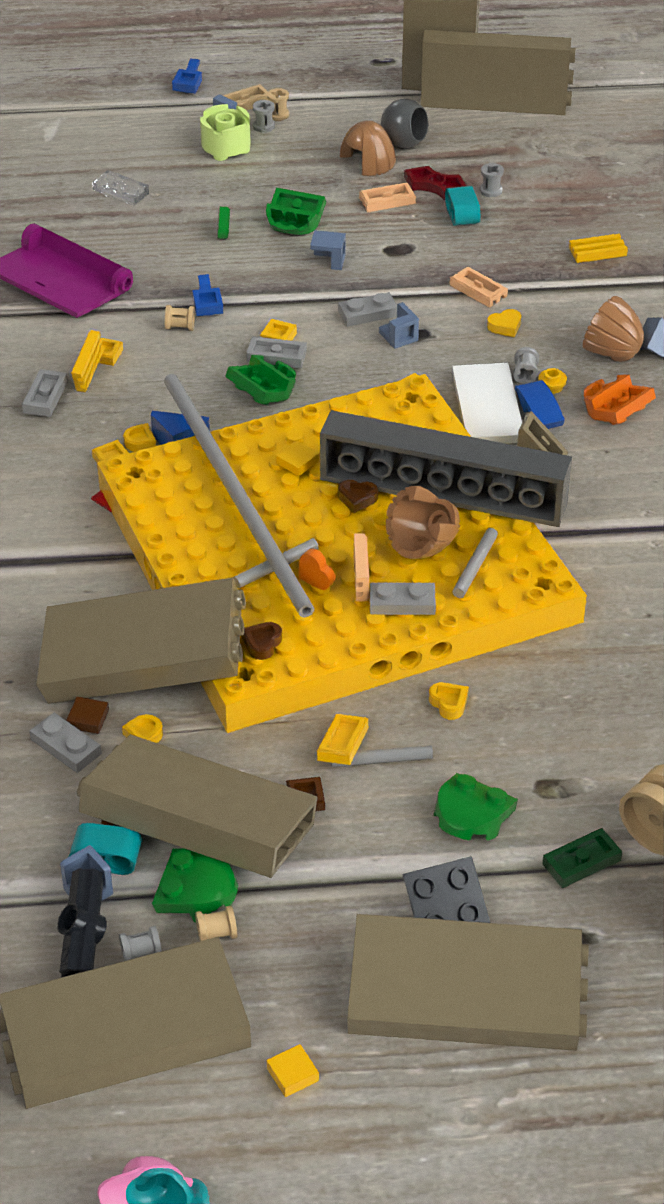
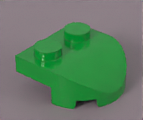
M276 187L271 204L267 203L266 205L269 225L278 232L294 235L309 234L319 225L326 205L325 196Z
M251 355L248 365L229 366L225 377L232 381L237 389L246 391L253 396L255 402L268 405L270 402L285 401L291 396L296 381V372L289 365L279 360L273 365L265 362L262 355Z
M456 773L440 787L433 816L439 818V827L452 836L471 840L473 834H486L485 839L491 840L498 836L501 824L515 812L518 799L508 795L500 788H491L482 784L470 775Z
M173 848L154 896L152 906L156 913H189L193 922L196 923L195 912L201 911L203 914H209L222 905L225 907L230 906L238 892V881L229 863L185 848Z

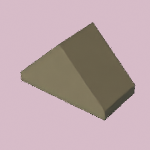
M532 411L528 412L518 430L517 446L567 455L568 451Z

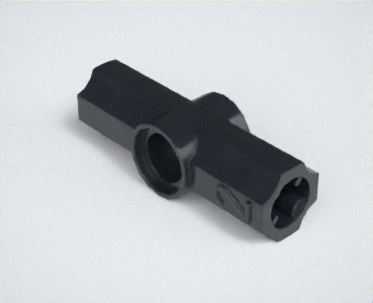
M79 868L72 872L68 905L62 910L57 922L58 932L64 935L59 970L61 978L93 970L96 945L101 941L106 931L107 920L104 916L100 915L104 878H102L103 873L96 869Z

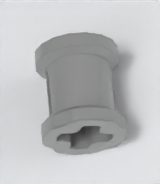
M269 100L254 102L253 111L256 115V121L253 123L255 131L267 133L275 129V122L272 120V112L275 110L273 102Z
M488 163L481 167L483 184L480 186V191L482 195L497 197L502 194L500 181L504 168L501 165Z
M531 347L520 348L514 356L516 366L513 371V377L519 383L535 382L538 376L539 354Z
M156 926L150 927L149 931L134 935L119 934L124 961L162 951Z

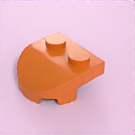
M626 374L617 375L616 381L605 384L603 379H600L584 389V401L589 416L594 420L610 422L613 425L625 422L628 416L643 410L646 404L656 398L654 388L632 385L630 375Z

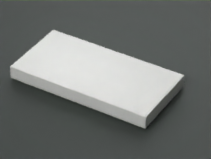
M493 363L452 366V376L462 425L470 436L505 444L517 443L518 430L522 420L509 364Z

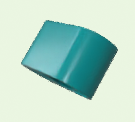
M473 187L446 188L445 203L453 226L480 223V205Z
M83 823L77 827L68 857L91 845L109 865L111 874L128 875L135 869L142 837L138 832L124 827Z

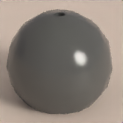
M400 99L393 101L384 109L381 117V126L389 135L393 146L402 149L415 147L426 137L429 126L426 110L415 100Z

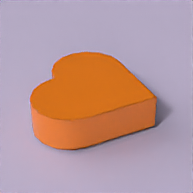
M309 549L300 557L299 579L321 590H326L335 582V573L326 564V559L319 550Z

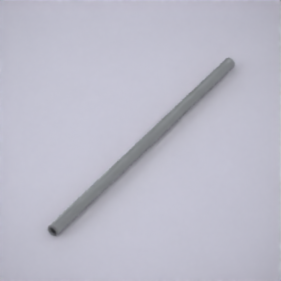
M167 375L164 379L167 389L298 614L303 618L309 617L314 612V606L177 375Z

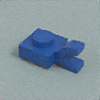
M190 58L186 70H178L172 81L173 91L194 94L197 92L202 82V72L198 71L200 59Z
M209 274L198 275L199 290H192L196 316L223 314L220 288H211Z

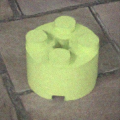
M221 104L209 107L203 112V117H200L201 145L207 153L213 155L215 160L223 161L228 157L247 154L250 151V115L247 110L236 106V110L229 109L228 104Z

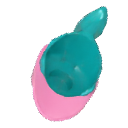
M141 1156L131 1159L125 1165L122 1174L102 1182L97 1191L101 1204H209V1193L206 1185L201 1180L184 1177L173 1164L163 1158L154 1156Z

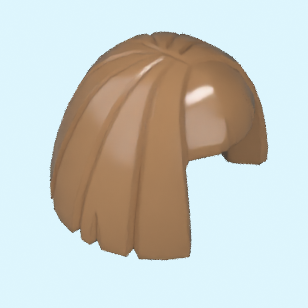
M365 120L358 122L348 130L341 145L340 158L352 157L353 150L362 151L363 176H376V173L381 175V173L389 172L395 166V149L389 135L380 124Z
M613 296L603 303L598 309L599 312L593 316L590 322L591 325L588 326L584 336L583 348L596 354L610 356L614 361L622 362L630 360L639 352L644 341V331L640 319L631 306L622 298Z
M421 486L406 487L405 490H401L396 494L397 497L392 499L393 503L389 504L386 514L388 516V519H386V531L390 536L388 537L389 540L392 541V547L401 556L409 559L428 558L445 549L457 535L460 528L459 512L450 501L439 499L435 494Z

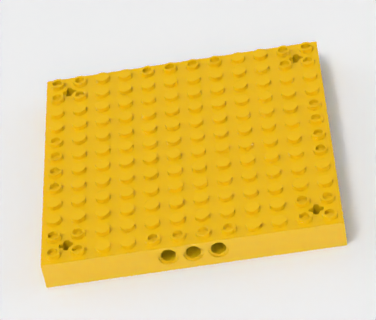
M426 374L210 431L280 551L283 553L314 538L318 543V550L326 559V564L333 569L336 576L335 582L329 588L321 590L298 578L300 559L289 564L314 606L313 614L305 618L298 614L275 572L267 574L238 589L243 590L246 599V608L241 610L244 628L265 622H274L282 628V641L278 646L274 647V654L270 658L259 660L249 654L240 636L243 660L238 662V676L201 681L227 733L584 623L587 595L534 522L456 507L460 517V528L453 541L445 549L433 556L422 559H409L395 551L391 545L392 541L388 538L390 536L386 531L387 509L389 504L393 503L392 499L397 497V495L378 491L377 502L353 513L338 498L339 484L320 480V432L331 410L471 437ZM195 436L97 462L99 488L102 490L112 510V514L152 590L232 578L267 561ZM295 441L319 453V462L300 476L276 464V455ZM494 528L498 532L496 540L465 596L457 598L452 592L486 530ZM365 533V536H367L369 565V599L367 601H356L354 534ZM370 583H435V615L370 614Z

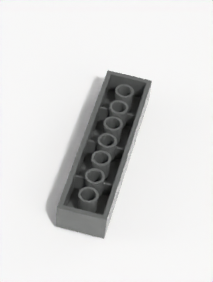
M333 410L330 411L320 432V480L338 484L345 480H355L359 483L368 481L376 484L379 492L394 495L401 490H405L406 487L421 486L435 494L439 499H446L459 508L554 527H560L568 504L572 456Z

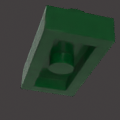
M600 828L544 854L542 864L560 887L564 888L621 861L622 850L605 830Z

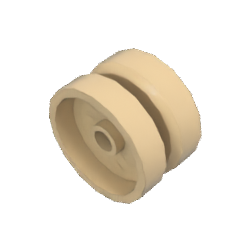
M664 764L656 765L639 783L620 799L619 805L622 822L630 835L649 851L664 856Z

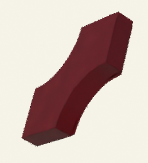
M430 166L404 170V178L412 191H429L439 195L443 200H445L446 188L466 186L459 174H442L434 171Z

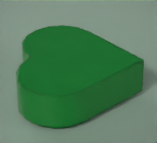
M220 206L217 223L218 239L228 238L229 207Z

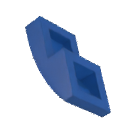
M543 380L515 387L524 413L532 411L547 429L563 426L565 418L554 395Z

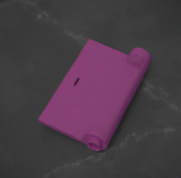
M35 223L28 225L23 231L21 248L0 257L1 280L76 318L124 294L133 284L131 270Z

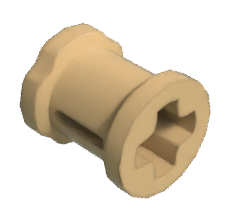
M282 88L271 89L267 93V97L275 106V110L272 112V120L282 121L289 117V110L287 109L289 92Z
M166 305L165 329L182 327L188 328L189 331L194 330V306L186 309L172 308L171 305Z
M232 905L226 906L225 910L209 914H203L201 911L195 912L200 941L218 936H230L231 939L237 938V926Z

